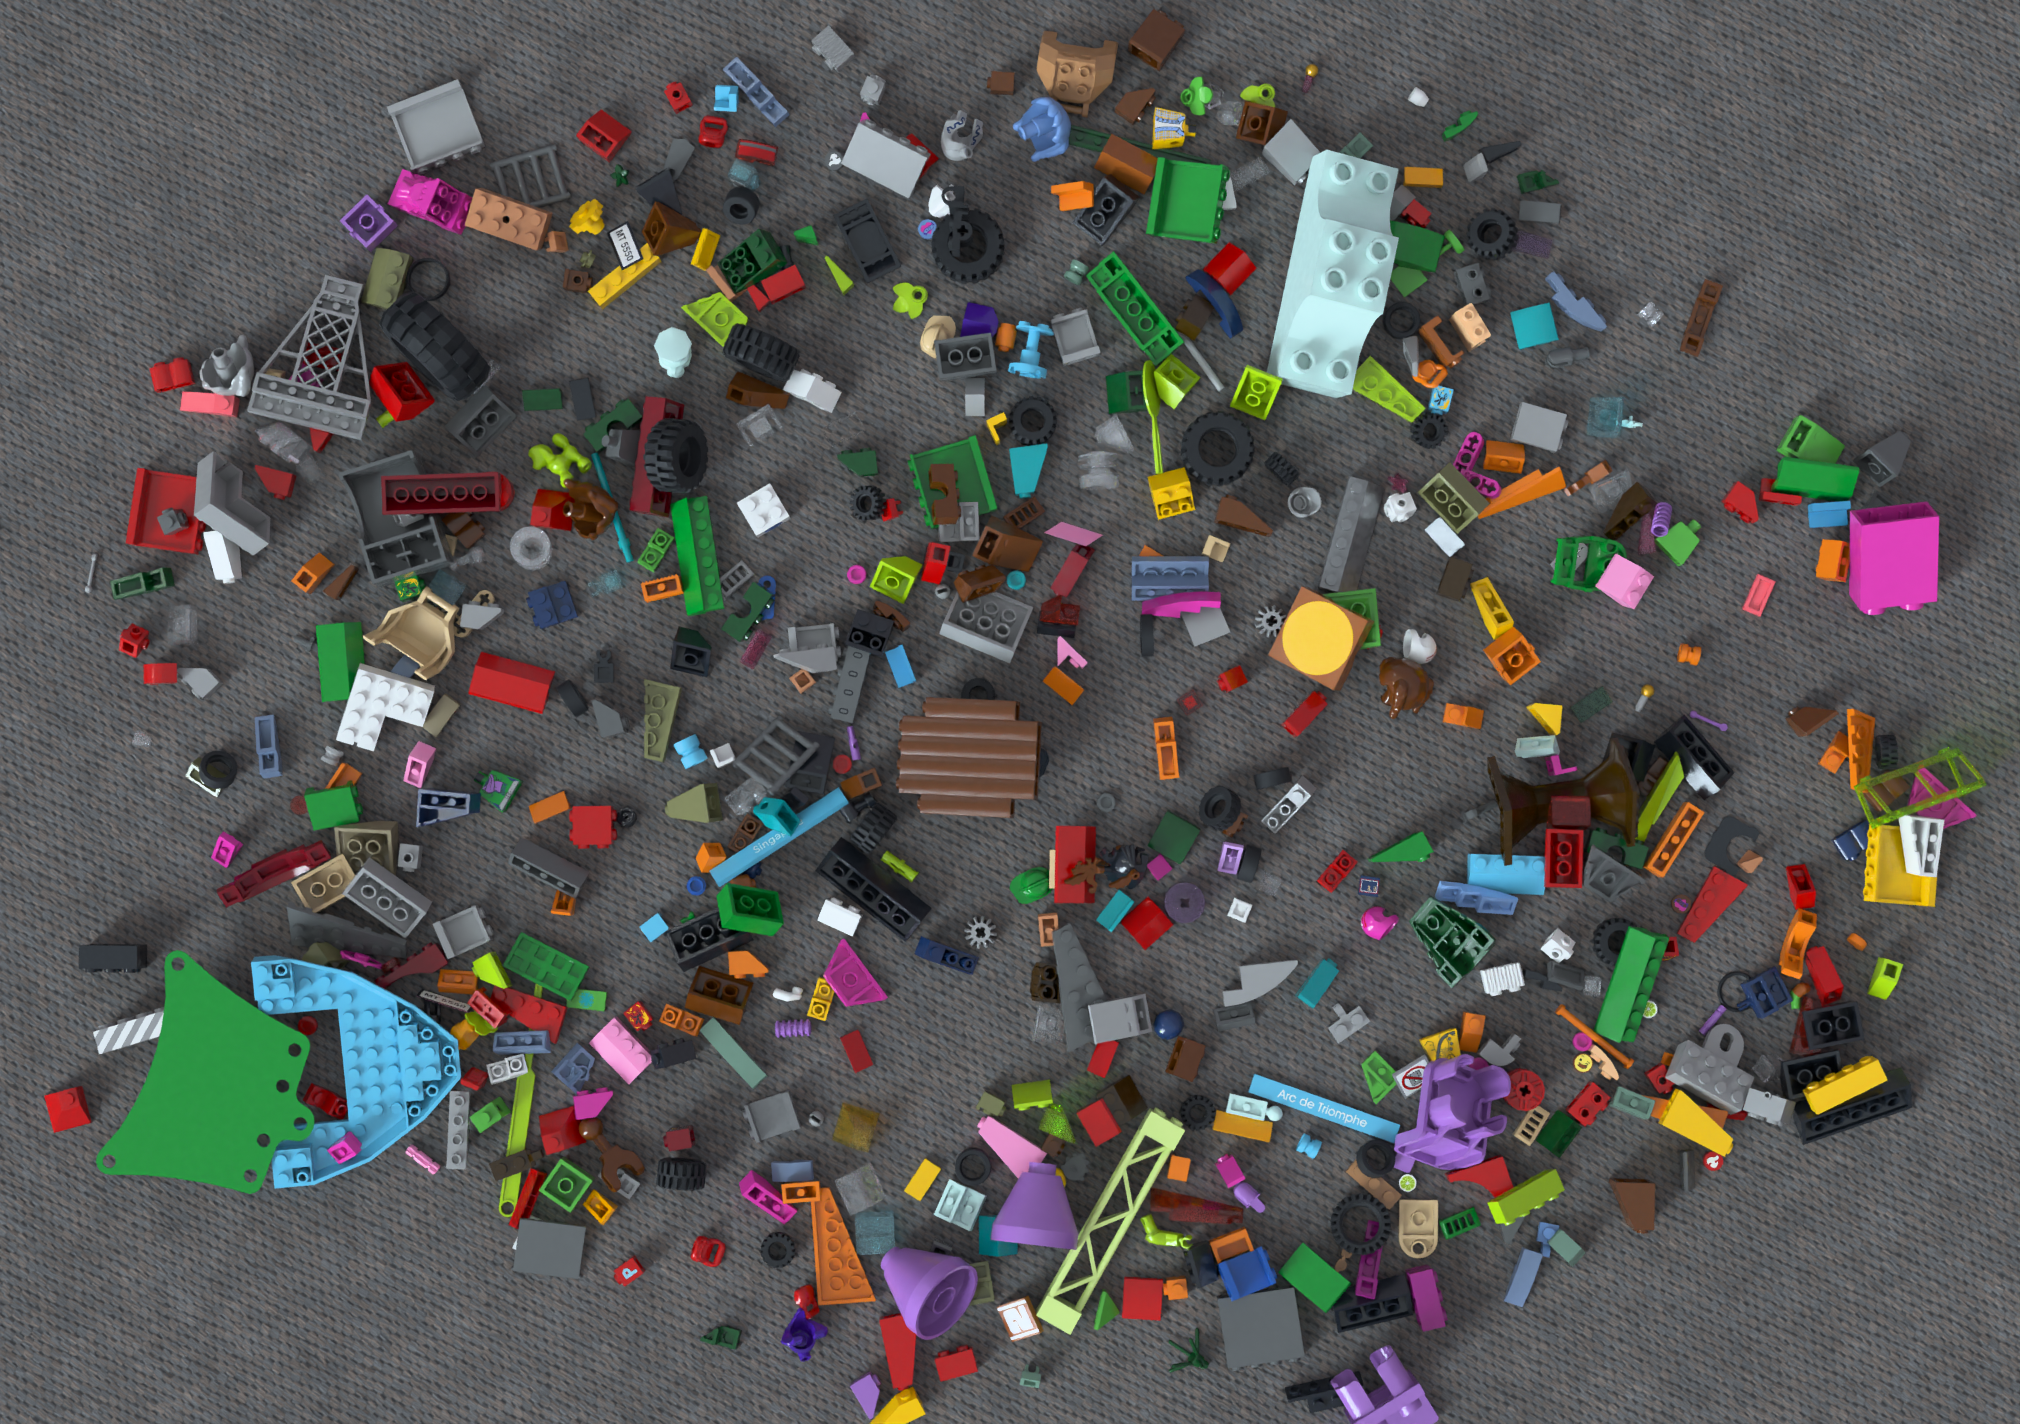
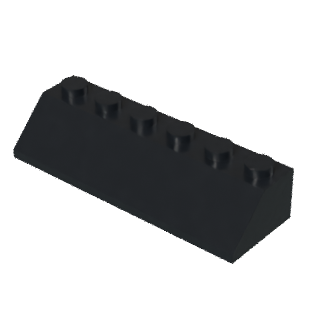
M842 837L830 849L815 870L905 942L932 909Z
M1902 1068L1887 1071L1885 1073L1887 1081L1820 1114H1816L1811 1110L1807 1099L1796 1102L1792 1115L1802 1144L1805 1145L1912 1108L1911 1084Z

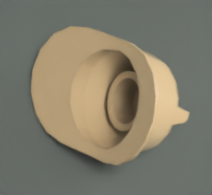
M932 316L926 323L921 336L920 346L922 351L933 358H936L934 341L954 338L956 326L950 316Z

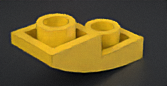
M818 978L807 1016L826 1021L834 995V990L825 978Z

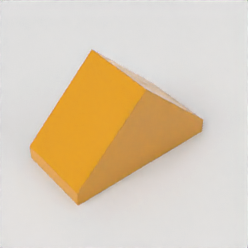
M595 1189L583 1203L586 1209L602 1225L609 1220L618 1207Z

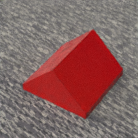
M1229 242L1208 263L1203 271L1231 296L1257 268L1243 250Z
M1149 896L1120 921L1144 950L1173 926V923Z
M1103 1098L1077 1110L1076 1114L1096 1147L1122 1132Z

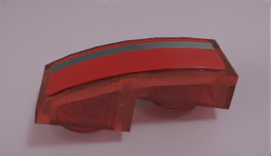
M739 139L735 158L750 163L757 161L773 167L776 162L778 147L763 142Z

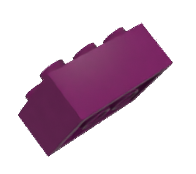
M1428 1264L1405 1269L1419 1328L1424 1332L1446 1327L1445 1321L1448 1319L1445 1309L1440 1304L1443 1301L1441 1290L1436 1287L1438 1282L1436 1271Z

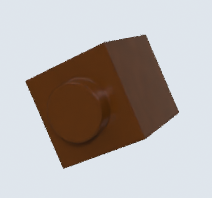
M992 71L991 77L987 78V88L991 89V94L1013 95L1014 72Z

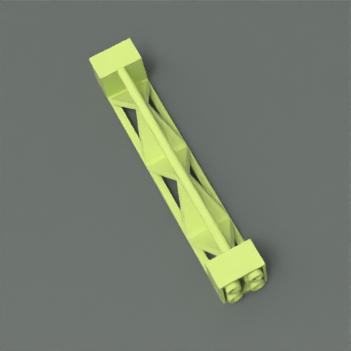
M1156 1107L1154 1110L1149 1108L1081 1229L1078 1235L1077 1250L1070 1249L1036 1309V1316L1068 1334L1072 1333L1082 1315L1081 1311L1168 1156L1172 1150L1174 1151L1185 1132L1181 1121L1174 1117L1168 1119L1165 1117V1112ZM1145 1135L1163 1144L1162 1146L1135 1154ZM1162 1152L1134 1203H1132L1126 1171L1127 1167ZM1123 1176L1129 1210L1098 1219ZM1125 1217L1096 1269L1089 1234L1097 1228ZM1086 1241L1093 1274L1062 1284ZM1088 1283L1076 1306L1058 1296Z

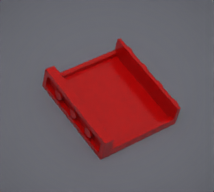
M137 468L126 544L198 555L203 547L201 534L205 531L206 523L194 516L197 477ZM168 508H173V510L182 509L187 516L190 527L174 535H164L157 517L163 515L162 511Z

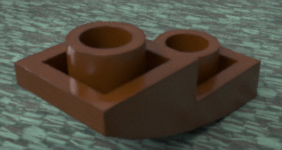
M880 601L874 603L873 612L875 615L886 619L891 618L894 621L893 626L902 632L909 628L910 622L896 609Z
M747 813L727 847L738 853L749 846L764 823Z

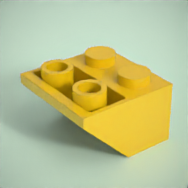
M1185 467L1147 477L1158 520L1195 510L1190 481Z

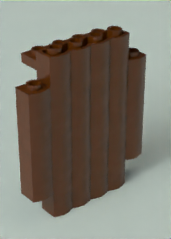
M926 697V701L922 705L925 716H903V719L900 720L899 730L902 731V738L898 741V749L901 750V757L897 760V769L900 770V776L896 779V788L899 789V793L921 794V798H918L917 808L920 809V813L1014 818L1015 799L1038 800L1042 722L1019 721V701Z

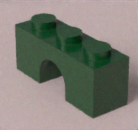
M622 399L615 405L616 408L613 411L605 412L600 416V421L596 424L593 422L585 428L584 436L599 454L607 448L602 445V438L605 435L609 436V428L612 424L620 422L631 430L643 420V416L629 399L626 401Z
M757 581L753 582L743 596L751 605L750 614L743 618L736 613H731L721 629L739 642H743L744 639L747 641L753 633L751 630L755 624L758 625L763 619L764 615L762 613L766 608L769 609L774 603L773 597L775 594Z
M1596 827V830H1590L1584 852L1589 854L1592 845H1595L1605 853H1607L1610 847L1617 846L1622 851V864L1642 869L1649 847L1644 846L1643 841L1636 839L1635 846L1627 847L1623 835L1615 833L1614 836L1607 834V830Z

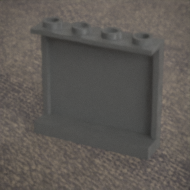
M1293 1285L1262 1289L1232 1302L1229 1295L1216 1296L1228 1369L1232 1368V1371L1242 1370L1243 1366L1251 1365V1368L1263 1366L1262 1363L1270 1362V1365H1277L1282 1363L1281 1360L1289 1359V1362L1300 1361L1301 1357H1305Z

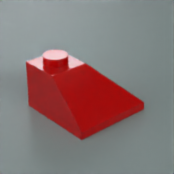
M538 489L532 506L530 525L533 527L571 531L573 520L570 516L566 517L564 515L563 506L568 501L575 503V499L569 495V492Z
M82 1086L44 1096L54 1133L92 1123Z
M574 1106L539 1116L541 1138L546 1155L587 1142L579 1133L581 1120H576Z

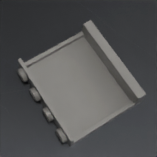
M458 79L387 106L411 165L410 169L414 174H425L431 167H443L447 161L452 159L453 161L461 160L465 154L470 152L471 154L479 153L482 151L481 148L485 147L465 92Z

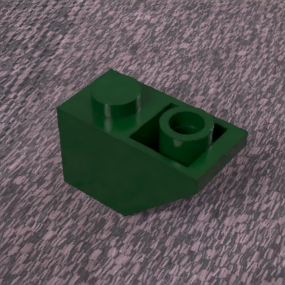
M862 448L860 452L853 453L852 450H845L837 455L838 461L859 477L879 475L876 451H872L871 448Z

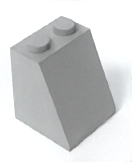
M1290 119L1264 146L1262 155L1293 185H1296L1298 182L1302 184L1307 179L1308 175L1306 173L1310 169L1312 158L1319 154L1320 151Z

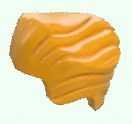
M466 1019L455 1024L450 1031L458 1039L459 1050L469 1048L480 1035L475 1032V1026L470 1025Z

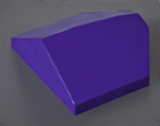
M968 302L960 337L991 333L993 337L997 332L999 323L993 307Z

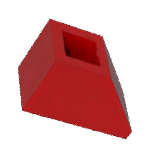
M1739 481L1735 482L1721 502L1725 504L1724 508L1732 513L1735 511L1741 515L1739 518L1742 521L1753 524L1759 519L1754 492Z
M934 542L928 543L921 581L940 584L947 566L951 546Z
M1240 665L1220 674L1217 680L1221 691L1225 690L1226 693L1248 683Z

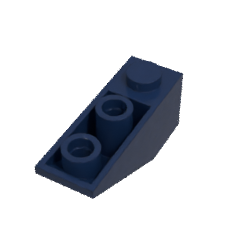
M922 936L914 953L923 959L969 975H973L979 959L977 956Z

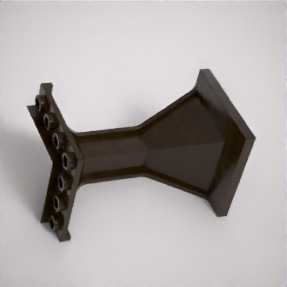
M1618 738L1610 739L1609 757L1585 777L1533 786L1507 775L1499 770L1495 756L1487 757V771L1500 810V853L1504 866L1512 865V848L1537 825L1566 819L1592 817L1619 828L1622 831L1627 847L1635 846V838H1638L1640 792L1624 746L1620 745Z

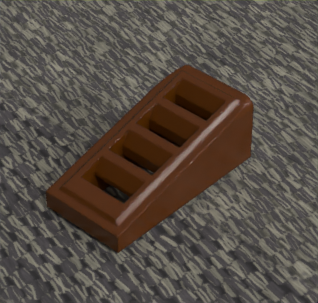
M1034 496L1003 516L1006 523L1021 529L1045 513V510ZM1033 503L1038 512L1035 513L1029 504ZM1027 507L1032 516L1028 517L1023 508ZM1019 511L1026 519L1025 521H1022L1019 515L1017 514ZM1013 515H1014V517L1017 519V521L1019 522V525H1017V526H1016V524L1014 523V521L1011 519V517H1012Z
M351 564L323 592L335 600H341L357 574L358 567Z

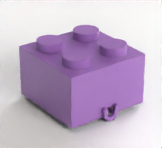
M368 195L364 196L340 220L350 231L349 234L354 239L357 238L370 252L398 226L384 212L385 209L380 204L377 205Z

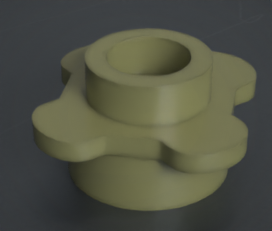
M589 250L588 253L584 252L579 260L582 263L581 268L586 267L589 269L596 257L592 250Z

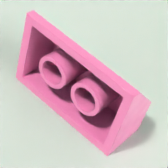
M617 1016L589 1043L628 1084L652 1063L650 1050Z

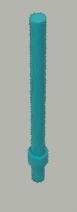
M598 452L593 453L591 457L601 487L613 497ZM616 511L613 523L619 538L618 544L620 549L623 550L626 562L630 563L634 561L630 550L631 544L629 538H626L618 511Z

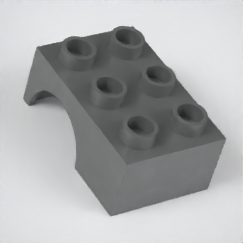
M410 450L338 473L339 479L344 484L356 512L361 535L359 543L373 585L382 588L395 584V582L455 565L439 513L423 514V519L405 527L397 526L393 515H382L381 476L426 475L421 455Z

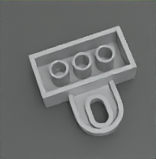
M1719 1024L1711 1028L1705 1037L1702 1047L1690 1040L1679 1044L1665 1076L1666 1079L1717 1108L1727 1111L1730 1115L1742 1110L1749 1088L1754 1080L1752 1075L1737 1068L1744 1050V1041L1740 1032L1729 1024ZM1724 1034H1727L1730 1038L1726 1052L1720 1048V1042Z

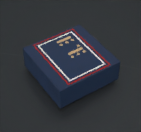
M1360 875L1358 895L1378 897L1380 878Z

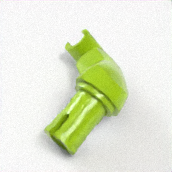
M1147 1214L1140 1218L1147 1233L1145 1238L1149 1243L1164 1246H1182L1185 1249L1192 1246V1244L1186 1242V1240L1193 1238L1191 1235L1184 1237L1181 1233L1158 1229L1152 1214Z

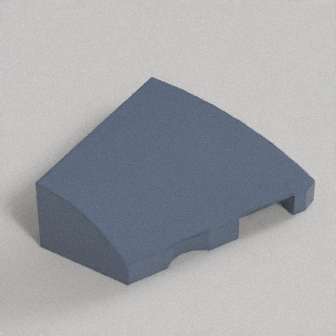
M576 1043L551 1072L577 1094V1091H581L584 1082L588 1081L590 1076L589 1070L593 1066L595 1058Z

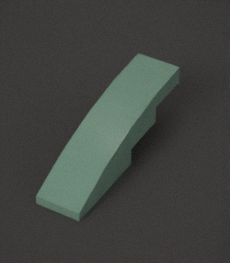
M713 1017L700 1029L701 1033L753 1089L767 1077V1074L716 1018Z

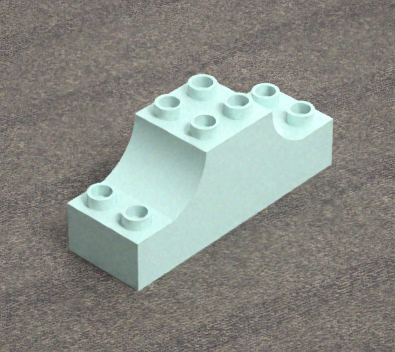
M1325 150L1313 156L1267 373L1283 379L1282 385L1334 398L1352 394L1362 346L1371 326L1384 311L1399 239L1392 235L1390 229V207L1398 174L1397 168L1330 150Z

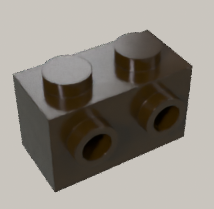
M1195 294L1192 300L1188 298L1183 306L1185 312L1181 310L1176 318L1178 324L1175 327L1177 331L1194 341L1214 309L1209 301Z
M1454 557L1448 558L1436 594L1457 602L1461 598L1464 599L1468 590L1465 585L1467 580H1471L1474 570L1471 569L1473 564Z

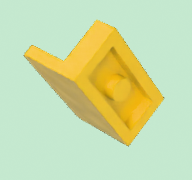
M1004 412L986 420L987 427L996 446L1000 444V439L995 429L1007 424Z

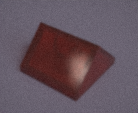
M1551 796L1546 829L1586 830L1591 826L1589 796Z

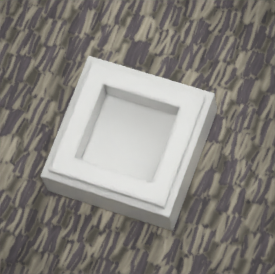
M1234 898L1227 916L1245 923L1252 905Z

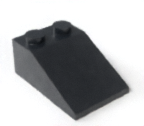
M1111 174L1107 175L1101 180L1094 191V206L1082 208L1072 223L1103 246L1130 213L1140 197Z
M1846 1001L1802 1011L1809 1050L1865 1040L1857 1001Z

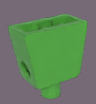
M1694 519L1687 526L1680 521L1668 529L1667 535L1656 537L1653 542L1677 566H1681L1700 540L1695 533L1701 526Z
M498 1097L469 1118L478 1131L482 1133L511 1111L503 1099Z

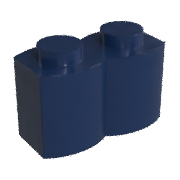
M1867 820L1857 823L1831 840L1843 860L1849 859L1852 861L1860 856L1859 852L1864 849L1867 850V832L1869 829V822Z

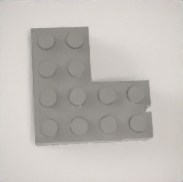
M213 451L198 462L194 516L209 525L213 530L224 535L228 540L233 541L243 550L255 555L269 544L270 517L241 497L242 470L229 462L215 473L216 470L227 463V460Z

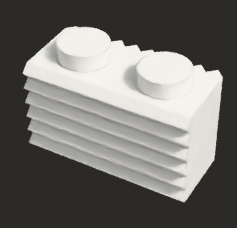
M1519 962L1480 970L1484 991L1487 994L1490 993L1491 996L1500 995L1502 990L1509 989V992L1521 990L1520 986L1525 985Z

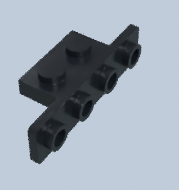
M1360 1371L1353 1372L1360 1385L1363 1386ZM1335 1376L1285 1387L1288 1402L1307 1399L1310 1413L1344 1406L1331 1384V1380Z

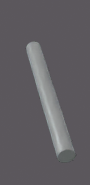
M1177 331L1184 340L1187 349L1219 392L1225 388L1190 338Z

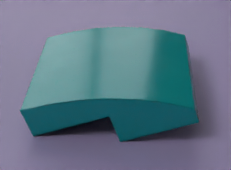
M1550 303L1510 312L1520 350L1559 340Z

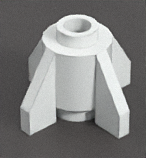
M936 185L931 191L928 206L929 212L933 216L941 218L946 214L950 215L949 206L942 200L943 189ZM953 191L946 192L945 198L948 201L955 199Z

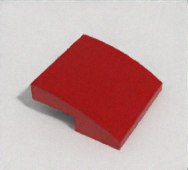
M1124 1277L1122 1318L1160 1321L1163 1279Z

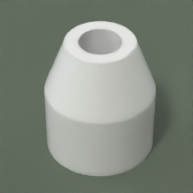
M1415 87L1408 100L1415 105L1424 107L1429 98L1425 92Z

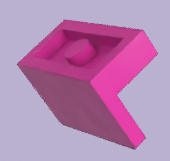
M1559 755L1545 757L1549 776L1577 770V766L1562 769Z

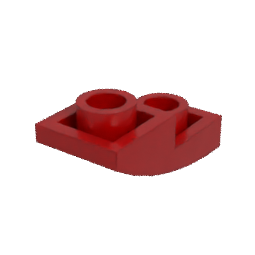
M1342 850L1316 881L1332 893L1357 864V861Z

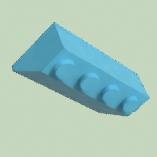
M1468 854L1467 884L1496 890L1505 894L1544 895L1545 857L1512 855V865L1504 866L1501 855Z

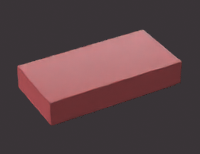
M1757 574L1742 609L1761 617L1776 581Z

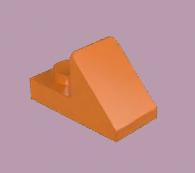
M1446 703L1443 722L1481 729L1484 710Z
M1838 731L1818 764L1835 774L1844 759L1849 757L1848 736Z

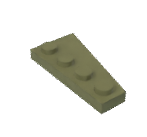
M644 679V758L665 762L682 688Z

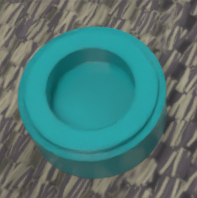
M1015 570L1008 574L1007 584L1011 589L1019 590L1024 587L1026 578L1021 571Z

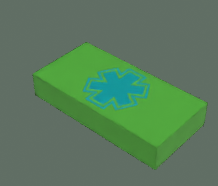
M578 989L573 1000H567L566 1006L569 1008L605 1011L607 992Z

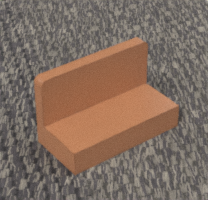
M711 265L706 269L709 276L730 302H733L747 291L745 289L735 294L718 265L715 267Z

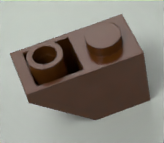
M1149 88L1125 93L1116 106L1115 113L1132 125L1136 121L1140 122L1145 115L1143 111L1146 106L1150 107L1154 103L1156 90Z
M876 768L840 782L847 800L883 786Z

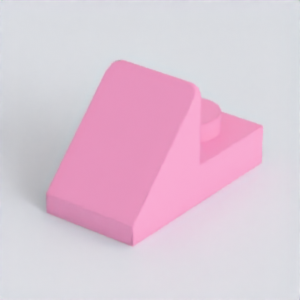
M1061 636L1057 639V666L1068 656L1071 658L1069 662L1075 668L1080 666L1083 669L1088 664Z

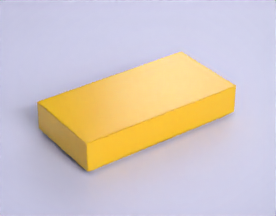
M705 228L702 229L691 265L704 271L710 267L720 238L719 234Z
M925 1158L904 1191L921 1201L941 1168Z

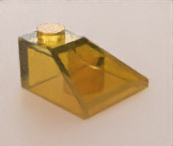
M842 1103L832 1140L850 1148L868 1152L880 1113Z

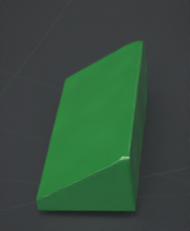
M809 225L794 231L797 242L819 245L812 226Z

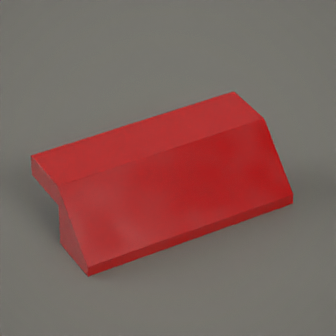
M481 652L475 665L469 694L543 714L548 702L549 689L555 677V671Z
M1056 826L1054 903H1095V893L1091 894L1089 892L1090 887H1093V885L1089 884L1086 879L1079 885L1075 884L1073 886L1065 884L1064 880L1074 876L1071 869L1075 868L1078 861H1082L1081 865L1083 863L1087 864L1088 862L1085 859L1091 857V863L1094 862L1096 826Z

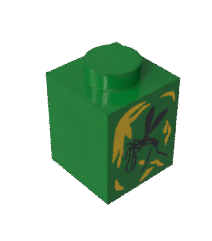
M417 575L395 582L400 601L403 602L420 597L426 587L424 579Z

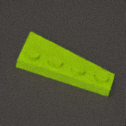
M1371 356L1356 370L1353 390L1412 423L1426 409Z

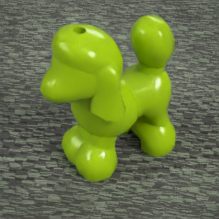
M556 433L552 437V442L564 450L562 454L554 455L549 446L538 444L529 450L528 455L533 461L534 469L540 470L546 466L552 473L560 476V484L563 488L567 489L563 484L564 479L574 480V476L568 471L571 464L577 463L579 471L582 474H586L591 469L592 462L589 458L582 456L574 446L570 445L567 437Z

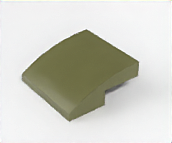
M989 1262L969 1264L976 1270L978 1276L976 1291L969 1306L994 1302L995 1297Z

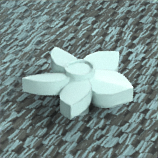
M1629 416V420L1620 421L1621 426L1628 428L1642 427L1643 423L1633 421V416Z

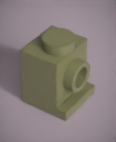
M985 1090L975 1109L979 1110L982 1107V1112L991 1117L993 1115L1002 1117L1006 1106H1004V1100Z

